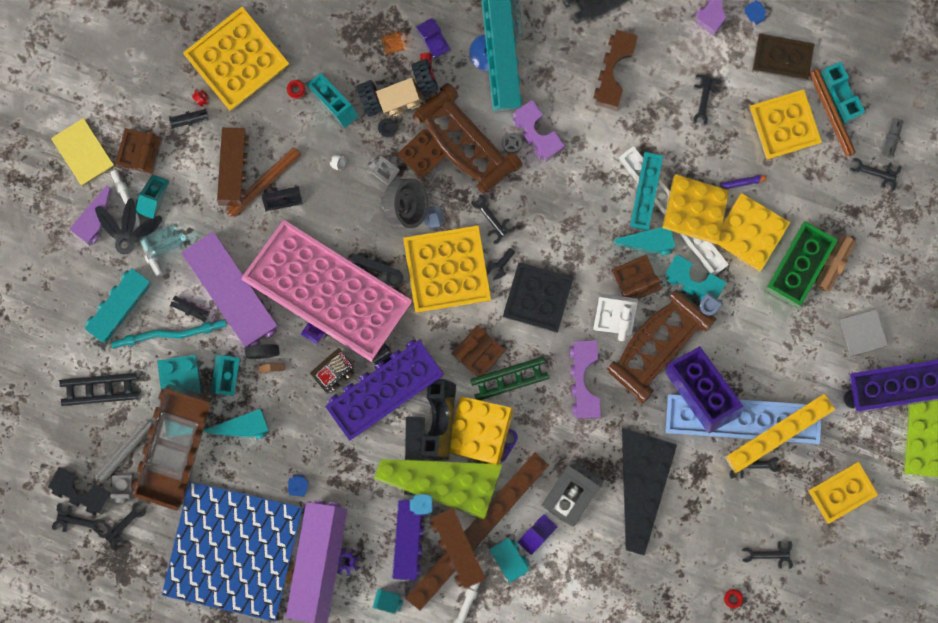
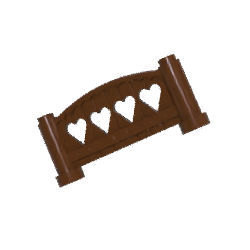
M445 83L435 96L414 112L412 117L417 124L425 123L432 138L442 152L458 168L478 181L477 188L482 194L488 193L513 171L517 172L523 164L520 158L513 152L508 153L505 157L453 102L458 98V93L451 84ZM450 117L447 129L442 130L440 125L434 122V119ZM462 130L463 133L459 144L453 143L452 138L447 136L448 132ZM475 144L472 158L466 157L465 152L460 150V146ZM488 158L486 171L484 172L479 171L478 166L473 164L475 159Z
M677 289L669 297L672 300L671 303L656 312L637 330L626 346L620 361L617 363L613 361L606 369L613 378L637 397L636 401L641 405L654 392L649 384L698 329L706 333L717 320L713 315L703 314L698 305ZM673 312H678L683 327L667 325L666 319L671 318ZM660 326H665L670 341L656 340L653 334L659 332ZM648 340L654 342L658 356L641 352V348L646 346ZM638 354L642 357L645 370L630 368L628 363Z

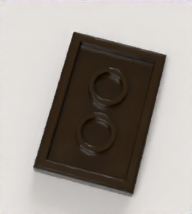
M759 33L752 71L808 81L815 43Z

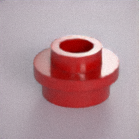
M293 80L289 82L287 93L291 98L299 99L304 96L306 88L302 81ZM299 87L300 91L298 93L293 92V88Z
M195 89L192 97L201 107L209 104L208 94L203 89Z
M730 589L724 595V603L729 608H738L743 603V595L739 590ZM732 595H735L737 598L734 603L730 601Z

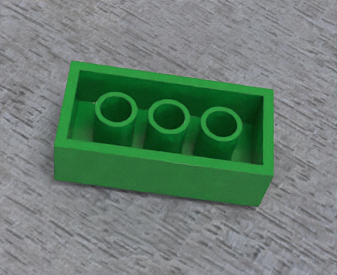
M804 221L768 282L765 291L798 309L805 300L838 239Z

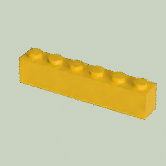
M824 393L724 458L734 473H737L835 409Z

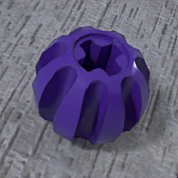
M346 547L341 548L342 555L339 556L338 561L340 569L336 573L341 575L342 571L346 570L347 577L352 575L350 572L351 568H354L356 572L360 567L355 566L354 563L361 560L360 556L353 558L356 550L351 548L350 553L347 554ZM343 557L351 558L349 567L346 565L342 566Z

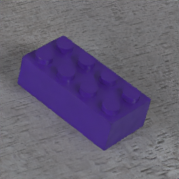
M700 346L668 364L666 370L667 377L708 434L741 416L744 406Z
M398 500L392 579L416 581V578L421 576V565H418V557L422 558L423 545H419V539L424 536V526H421V519H425V514L414 515V511H410V501Z

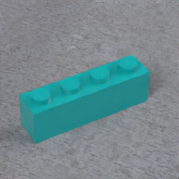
M133 268L123 273L120 278L122 280L118 286L115 285L110 290L109 298L99 304L97 307L98 312L94 317L90 316L85 323V330L105 345L152 285L149 280Z

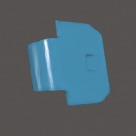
M414 495V499H410V511H414V515L431 513L432 497L429 495Z

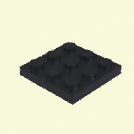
M518 262L502 318L558 333L573 277Z

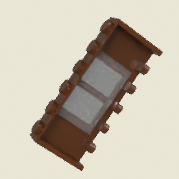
M168 384L159 393L158 400H161L159 407L155 408L153 414L155 422L149 428L148 436H150V440L143 448L142 454H145V457L139 463L137 472H140L138 479H135L132 490H135L133 497L178 511L183 502L213 398Z

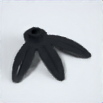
M129 198L125 205L121 229L105 209L100 206L95 208L99 222L107 233L116 240L115 248L123 255L131 253L134 249V243L152 234L162 221L160 215L155 216L153 219L150 218L133 231L136 220V207L132 198ZM123 242L128 243V247L125 249L121 247Z

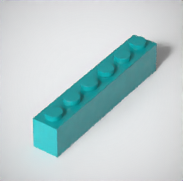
M482 0L493 111L515 110L521 108L522 96L519 91L520 77L517 72L518 58L515 52L516 39L513 32L514 20L511 12L513 7L511 0Z

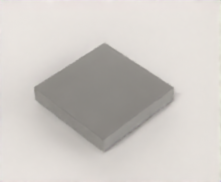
M877 309L839 320L850 357L888 346Z

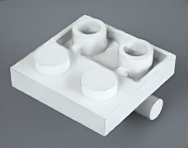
M599 293L593 330L618 333V339L625 341L626 335H632L638 299Z

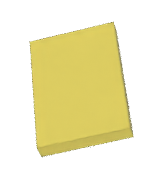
M84 118L51 138L81 186L114 167Z

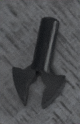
M509 248L497 263H493L490 260L487 276L491 270L498 268V274L493 280L504 277L507 273L503 271V267L514 255V249Z

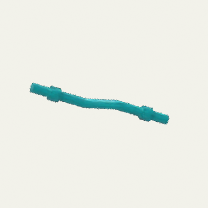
M224 319L213 323L205 322L201 326L183 331L153 330L134 336L133 334L127 335L123 339L112 341L111 346L112 349L126 345L130 347L136 345L135 343L156 337L182 339L201 333H212V330L227 326Z

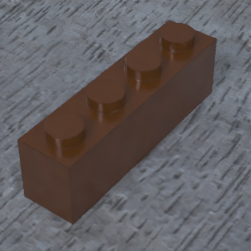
M222 127L217 191L219 206L241 207L242 200L246 198V189H243V182L247 181V171H244V164H248V153H245V147L249 146V135H246L245 128Z
M454 508L433 516V522L430 525L434 533L438 532L441 540L438 542L442 551L447 550L449 558L446 560L450 568H455L457 572L455 579L458 586H463L465 590L486 580Z

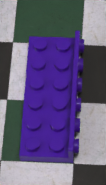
M414 338L406 344L407 348L401 352L398 349L391 354V360L386 363L381 361L374 366L376 369L374 372L369 374L367 371L359 377L360 381L357 384L350 383L343 388L344 393L340 396L336 393L327 400L329 403L325 406L349 441L444 375L422 343L421 338L418 341Z

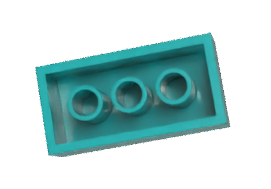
M196 355L157 360L161 389H164L168 384H172L203 395L199 362ZM165 419L166 434L169 439L192 435L193 428ZM207 423L205 424L203 434L207 433Z

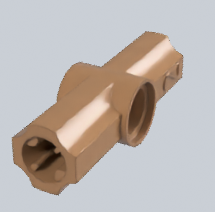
M845 235L840 236L833 251L826 260L815 286L823 291L830 292L838 275H841L848 262L847 258L852 252L856 241Z

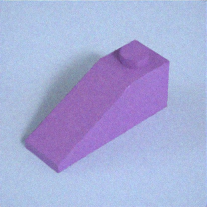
M107 185L69 228L89 246L92 243L95 244L101 237L100 233L103 227L98 220L95 208L100 206L106 211L108 210L112 190Z

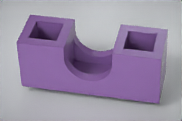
M533 100L513 112V123L518 129L521 128L524 131L523 137L528 144H533L535 147L534 152L540 160L543 158L547 162L564 150L565 146L555 131L548 135H540L535 131L534 126L542 120L543 114Z

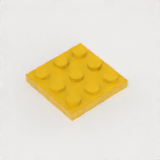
M804 89L750 105L749 108L767 160L822 143Z
M675 174L662 228L717 244L719 242L729 190Z
M741 193L724 220L719 242L715 245L761 272L790 222Z
M460 396L452 425L450 454L499 465L514 409Z

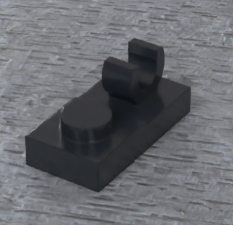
M299 186L280 191L275 187V192L268 193L267 189H265L264 194H261L265 212L303 204Z

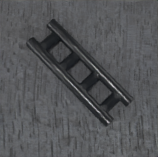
M137 373L59 380L60 387H66L67 398L61 399V406L139 399L138 392H132L131 381L137 380ZM124 382V393L113 394L112 383ZM104 383L105 395L94 396L93 384ZM85 385L86 397L75 398L74 386Z

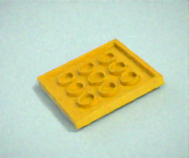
M240 7L183 52L184 56L230 112L290 66L288 61L243 7Z
M479 225L403 238L415 313L491 301Z

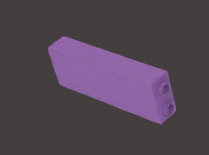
M211 232L181 252L245 348L259 345L261 339L264 337L268 339L277 333L276 329H278V326L251 286L241 280L242 273L214 232Z
M315 500L314 503L306 502L286 618L310 623H328L348 510L341 508L340 503L329 502V505H326V501Z

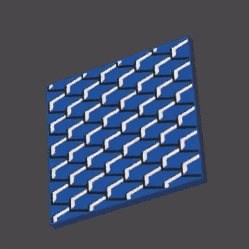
M189 482L162 596L276 622L302 507Z

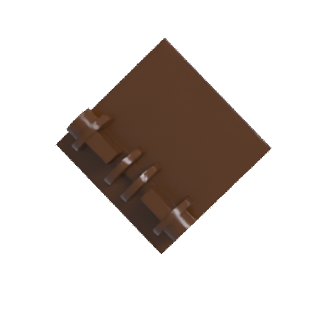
M425 129L397 153V156L415 172L419 179H423L446 157Z

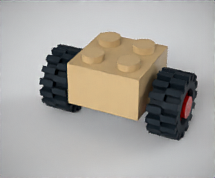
M425 58L411 64L415 76L414 79L409 78L378 91L372 80L358 84V95L368 117L381 112L393 117L404 114L403 110L420 108L421 104L425 102V95L438 91V84L428 60Z

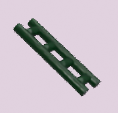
M544 356L471 378V385H478L480 392L474 394L475 399L480 401L550 379L548 372L542 373L540 365L545 364ZM533 367L535 376L524 379L522 370ZM514 373L516 382L505 385L503 376ZM496 379L498 387L487 390L485 382Z

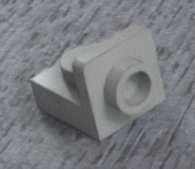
M382 156L373 157L368 162V168L366 169L368 173L373 174L386 185H390L399 172L397 167Z
M132 475L112 476L111 499H115V503H127V499H132Z

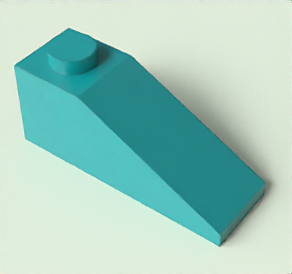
M322 73L306 84L344 129L359 117L351 103Z
M662 227L616 238L613 241L614 246L655 255L661 254V256L672 254V250L676 248L672 231Z
M261 409L206 429L209 435L255 438L256 440L266 437V433L270 432Z

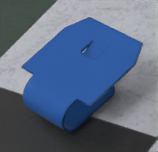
M758 0L744 7L751 23L754 21L757 25L766 19L765 14L767 12Z
M293 475V478H289L288 493L290 496L304 497L307 493L308 480H304V475Z

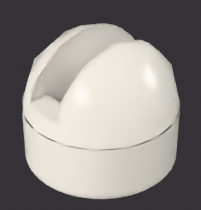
M333 155L330 162L331 167L339 171L343 170L346 165L345 156Z

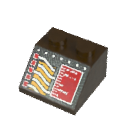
M337 348L313 369L310 375L327 394L329 391L331 393L335 392L340 387L339 383L343 379L347 381L355 374L353 370L356 368L342 350Z

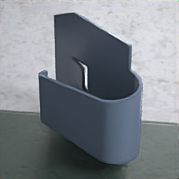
M439 206L428 208L424 222L425 226L429 225V229L439 228L440 223L444 222L442 210Z

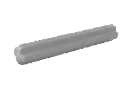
M146 419L96 474L97 478L103 482L106 481L148 434L150 426L154 424Z

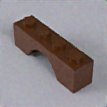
M616 30L615 35L611 34L608 43L611 46L610 53L606 52L603 61L606 64L605 71H600L598 81H601L600 89L596 88L593 99H596L595 105L617 111L623 89L614 80L613 68L619 61L632 58L638 35Z

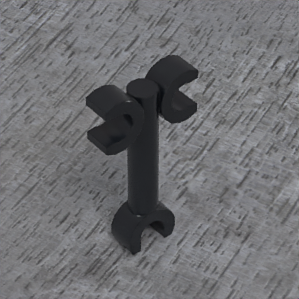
M698 74L695 76V79L701 80L702 84H694L693 88L695 90L703 88L699 110L693 118V124H696L697 118H702L704 120L703 126H705L708 122L705 114L710 90L714 94H719L720 89L714 88V84H721L722 80L719 78L713 80L705 79L704 76Z
M858 158L852 159V162L857 163L858 168L854 169L851 167L849 169L851 173L861 171L883 178L885 180L881 183V189L885 188L886 183L891 184L890 192L896 189L895 180L902 169L900 165L897 171H892V163L890 162L886 167L887 172L862 164V161Z
M479 195L482 203L477 205L472 201L471 205L473 208L479 209L495 230L489 231L487 236L497 235V240L493 242L496 245L500 243L501 238L507 233H513L516 227L506 228L505 225L510 221L509 218L505 219L501 225L485 205L484 196Z
M773 457L769 461H755L744 469H769L771 472H777L779 468H773L772 462L779 461V458ZM732 468L729 472L730 479H733L734 471ZM740 470V479H743L744 471Z
M137 502L132 504L131 512L113 530L107 523H104L107 532L103 534L99 530L96 531L101 538H105L110 543L109 545L114 551H117V548L114 546L115 541H120L122 544L125 543L118 535L136 517H142L146 513L144 509L136 513L135 509L139 506Z
M58 503L56 508L58 514L56 521L52 524V530H56L57 525L62 524V532L66 533L68 529L67 523L92 528L96 532L98 530L97 524L105 523L106 521L103 519L92 521L70 516L72 506L68 505L67 511L63 512L61 510L62 504Z
M778 541L777 548L779 551H752L750 548H743L742 552L746 551L750 556L748 559H742V562L747 563L752 561V559H780L777 563L778 569H782L783 561L788 562V569H792L793 562L790 559L792 542L788 541V547L783 549L781 541Z

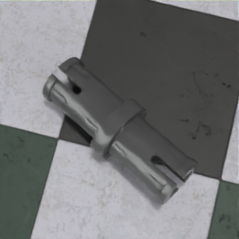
M892 118L889 133L885 137L887 140L882 155L885 157L888 155V158H894L897 143L901 139L899 136L904 121H898L899 119Z

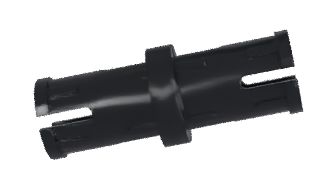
M206 108L194 112L186 111L185 114L169 117L172 129L185 125L193 126V123L209 120Z
M176 295L173 297L172 300L179 304L171 301L170 307L184 312L188 317L191 315L204 323L206 322L207 318L202 316L201 313L209 316L210 311L196 306L192 301L189 303Z

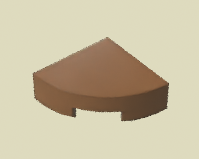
M269 363L258 366L260 374L285 370V363Z

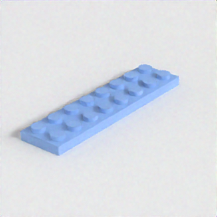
M668 394L665 433L752 440L807 404L740 400L744 406L741 416L708 434L682 396ZM821 419L786 442L820 444Z

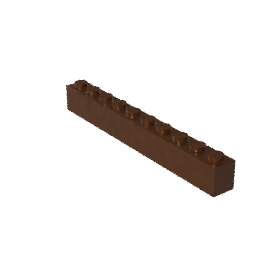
M534 452L489 503L485 518L477 517L464 531L473 551L549 466L537 453ZM447 551L406 596V599L419 611L456 571L455 568H450L446 560L449 558Z

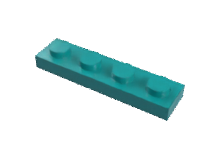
M644 152L630 222L631 228L649 230L663 161L662 155Z

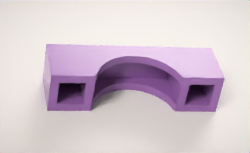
M707 0L709 2L705 8L702 6L695 15L698 17L695 23L713 36L727 17L722 8V0Z
M597 340L574 341L573 346H570V358H574V365H571V377H575V384H572L571 388L572 396L576 397V404H572L573 415H576L577 420L600 419V398L592 395L584 385L585 370L598 360Z

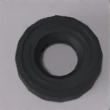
M276 344L254 345L245 348V357L247 359L271 358L280 354L279 345Z

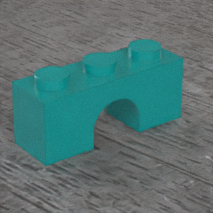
M840 61L824 68L821 74L844 124L861 118L865 114V110L858 95L854 96L849 87V76L842 62Z
M676 254L664 275L667 278L666 281L674 286L677 284L682 286L683 291L690 295H698L700 301L707 292L718 299L727 282L711 273L703 282L693 281L689 275L693 263Z

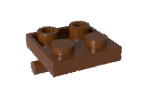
M125 128L115 165L153 175L162 137L155 136L152 132L143 133Z
M647 255L611 269L622 297L639 300L662 290L659 284L660 279L655 275Z
M476 325L451 354L477 377L484 375L506 350L494 341L483 328Z

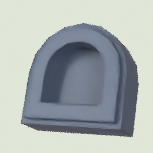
M707 292L700 302V310L705 315H713L719 310L723 302Z

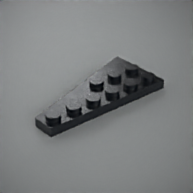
M621 428L625 550L645 556L677 444Z

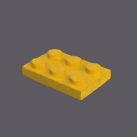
M859 462L808 490L827 524L878 496Z

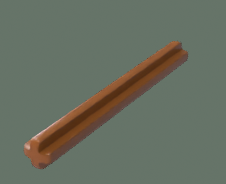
M819 69L812 70L810 77L846 157L852 156L856 151Z
M293 147L246 191V198L242 200V206H229L226 209L227 213L232 218L239 214L297 160L301 153Z

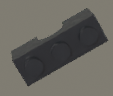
M58 467L48 488L52 489L51 493L59 498H62L63 495L70 498L68 502L77 507L80 504L87 507L85 511L94 516L97 513L103 514L112 493L93 484L88 493L80 495L75 489V483L79 476Z

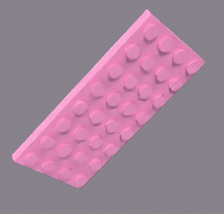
M285 220L281 222L241 279L371 362L412 303L411 299Z

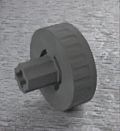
M401 178L392 181L388 185L380 205L392 226L396 228H416L426 217L428 196L421 182L416 179Z

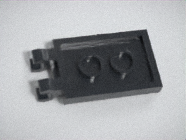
M564 0L563 4L566 8L575 3L577 4L580 11L572 17L576 25L585 18H588L591 22L631 0Z

